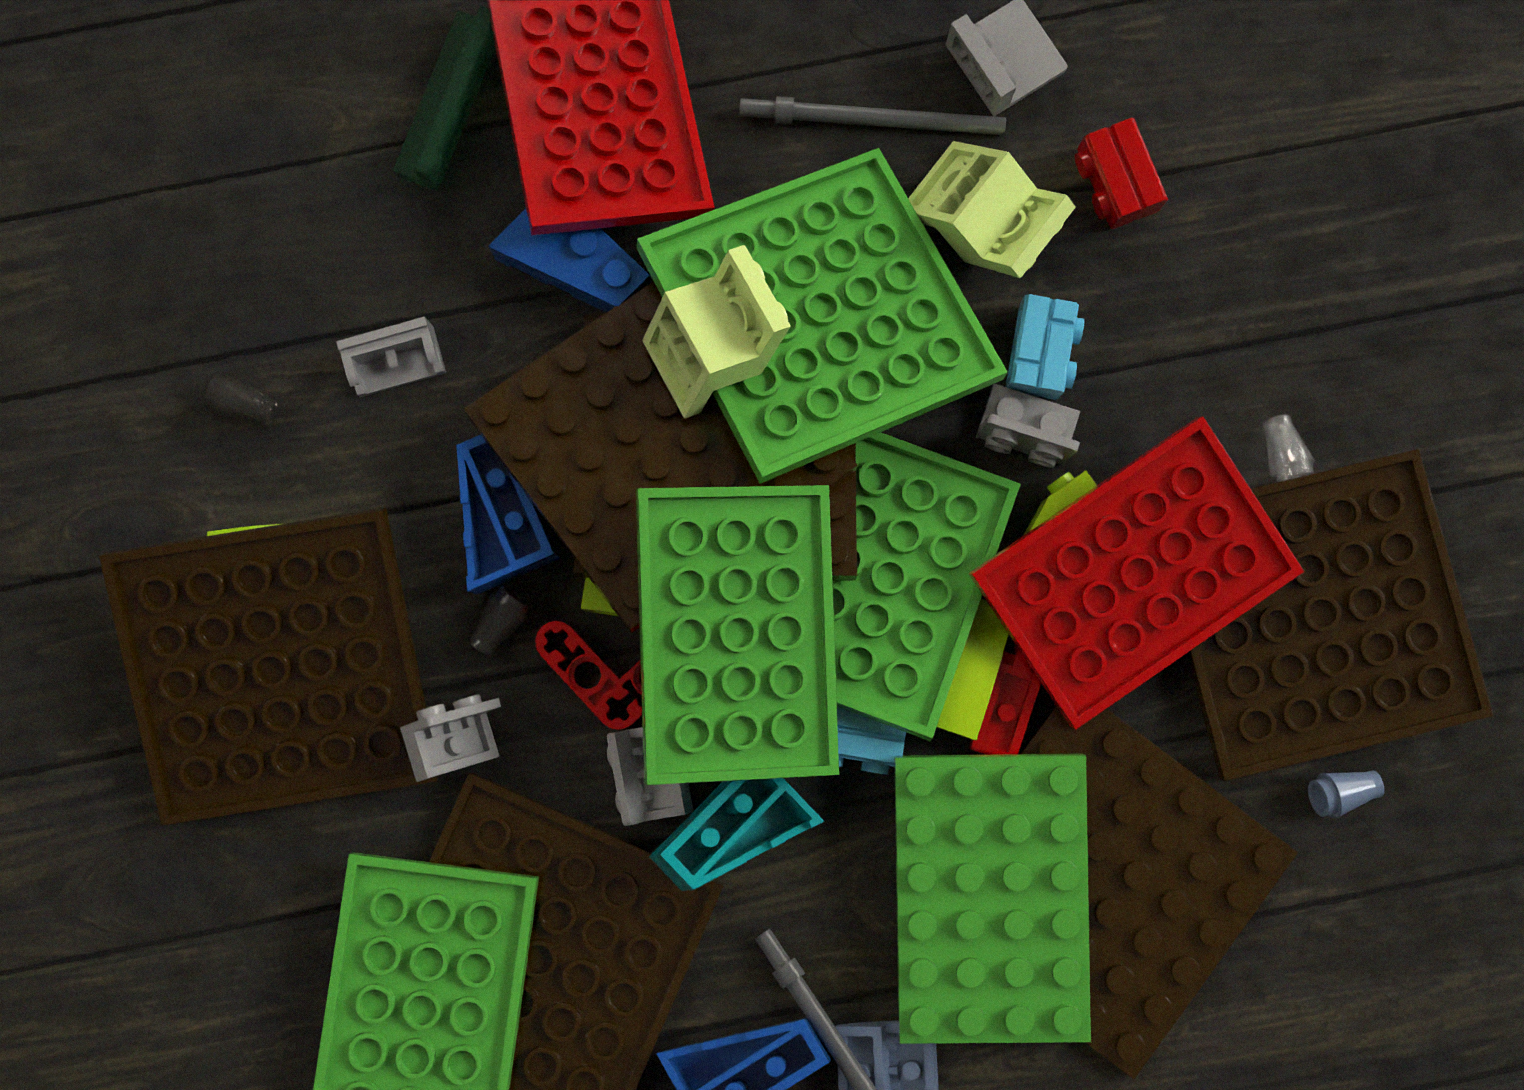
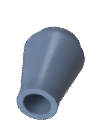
M1374 770L1367 772L1321 773L1316 780L1310 781L1308 795L1313 809L1319 816H1329L1336 819L1372 799L1382 797L1384 795V784L1380 775Z

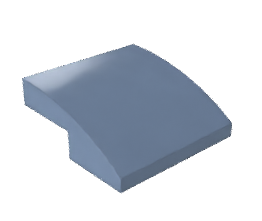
M898 1020L849 1023L836 1026V1029L877 1090H939L936 1043L900 1044ZM838 1066L839 1090H854Z

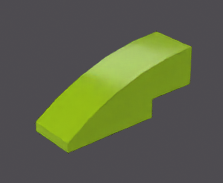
M984 599L980 600L937 724L939 729L971 740H977L1008 636V632Z

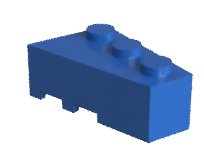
M526 209L488 246L496 261L523 271L542 283H548L570 293L572 297L606 313L614 307L621 305L626 299L652 282L650 275L601 228L531 235Z
M479 435L456 445L460 500L463 505V541L466 548L468 576H466L467 591L476 595L559 560L560 556L543 516L484 438Z
M807 1018L657 1053L676 1090H786L831 1061L830 1055Z

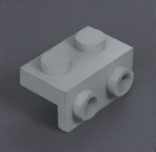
M480 694L453 702L455 710L447 712L444 704L432 706L416 712L418 721L400 727L416 782L500 757L486 714L501 707L499 698L482 702Z
M643 727L607 734V758L610 766L613 768L617 790L615 801L624 826L685 815L694 811L689 783L646 785L644 783Z

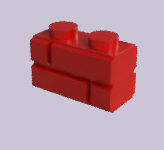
M1131 117L1113 124L1111 127L1102 128L1083 137L1077 148L1079 153L1075 154V162L1083 179L1089 178L1095 191V194L1092 195V203L1099 219L1106 218L1110 229H1115L1161 210L1168 201V197L1134 118Z

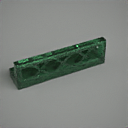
M480 5L476 16L460 10L457 11L393 169L397 177L436 191L439 190L496 47L489 8Z

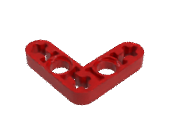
M553 621L540 628L535 640L536 649L540 656L603 724L616 730L630 727L642 717V707L638 699H635L626 708L630 714L628 719L624 720L621 717H617L612 720L608 716L612 709L608 703L610 699L614 697L616 700L621 701L631 693V691L624 688V685L629 680H631L635 690L642 695L640 683L641 660L619 678L570 625L564 622ZM551 631L556 634H561L564 631L567 633L568 637L564 643L572 653H576L579 646L585 651V654L572 660L566 671L560 665L568 660L565 655L558 650H554L551 653L547 650L550 644V639L547 635ZM585 662L596 664L601 672L599 683L590 689L582 688L577 683L575 677L577 668Z

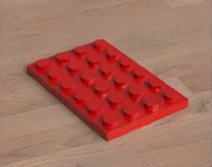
M487 0L531 235L691 219L714 210V202L669 0Z
M1201 416L1180 428L968 574L1070 727L1076 730L1302 574L1304 570L1205 418Z

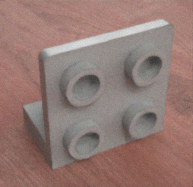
M1013 0L976 24L972 23L967 14L951 23L946 46L993 116H996L1059 77L1067 69L1066 62L1024 0Z
M993 384L976 438L986 440L984 446L991 450L1010 454L1011 450L1014 449L1029 454L1028 460L1034 464L1054 468L1055 463L1062 465L1078 451L1080 442L1073 440L1072 437L1080 411Z

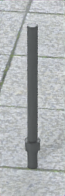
M776 96V101L745 98L740 100V117L775 119V124L792 125V121L796 120L1004 135L1006 129V117L794 102V97Z
M771 929L755 938L775 969L772 975L782 989L787 987L853 1089L877 1090L803 979L802 975L805 972L796 958L792 960L789 958Z

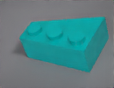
M784 778L723 781L649 857L681 891L694 890L746 863L755 856L786 842V840L799 833L824 822V820Z

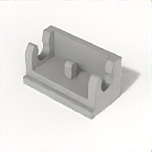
M425 317L336 341L350 387H355L359 397L446 373L434 327Z

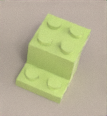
M956 141L951 143L908 198L922 224L936 228L964 262L1017 278H1021L1033 266L1037 256L1051 238L1060 231L1065 220L1075 209V205L1067 195L1036 188L1009 152Z
M743 245L727 251L714 277L665 292L642 341L685 419L701 413L713 391L762 374L791 326L788 322L785 308L780 302L776 301L765 282L761 266L752 259L746 246Z

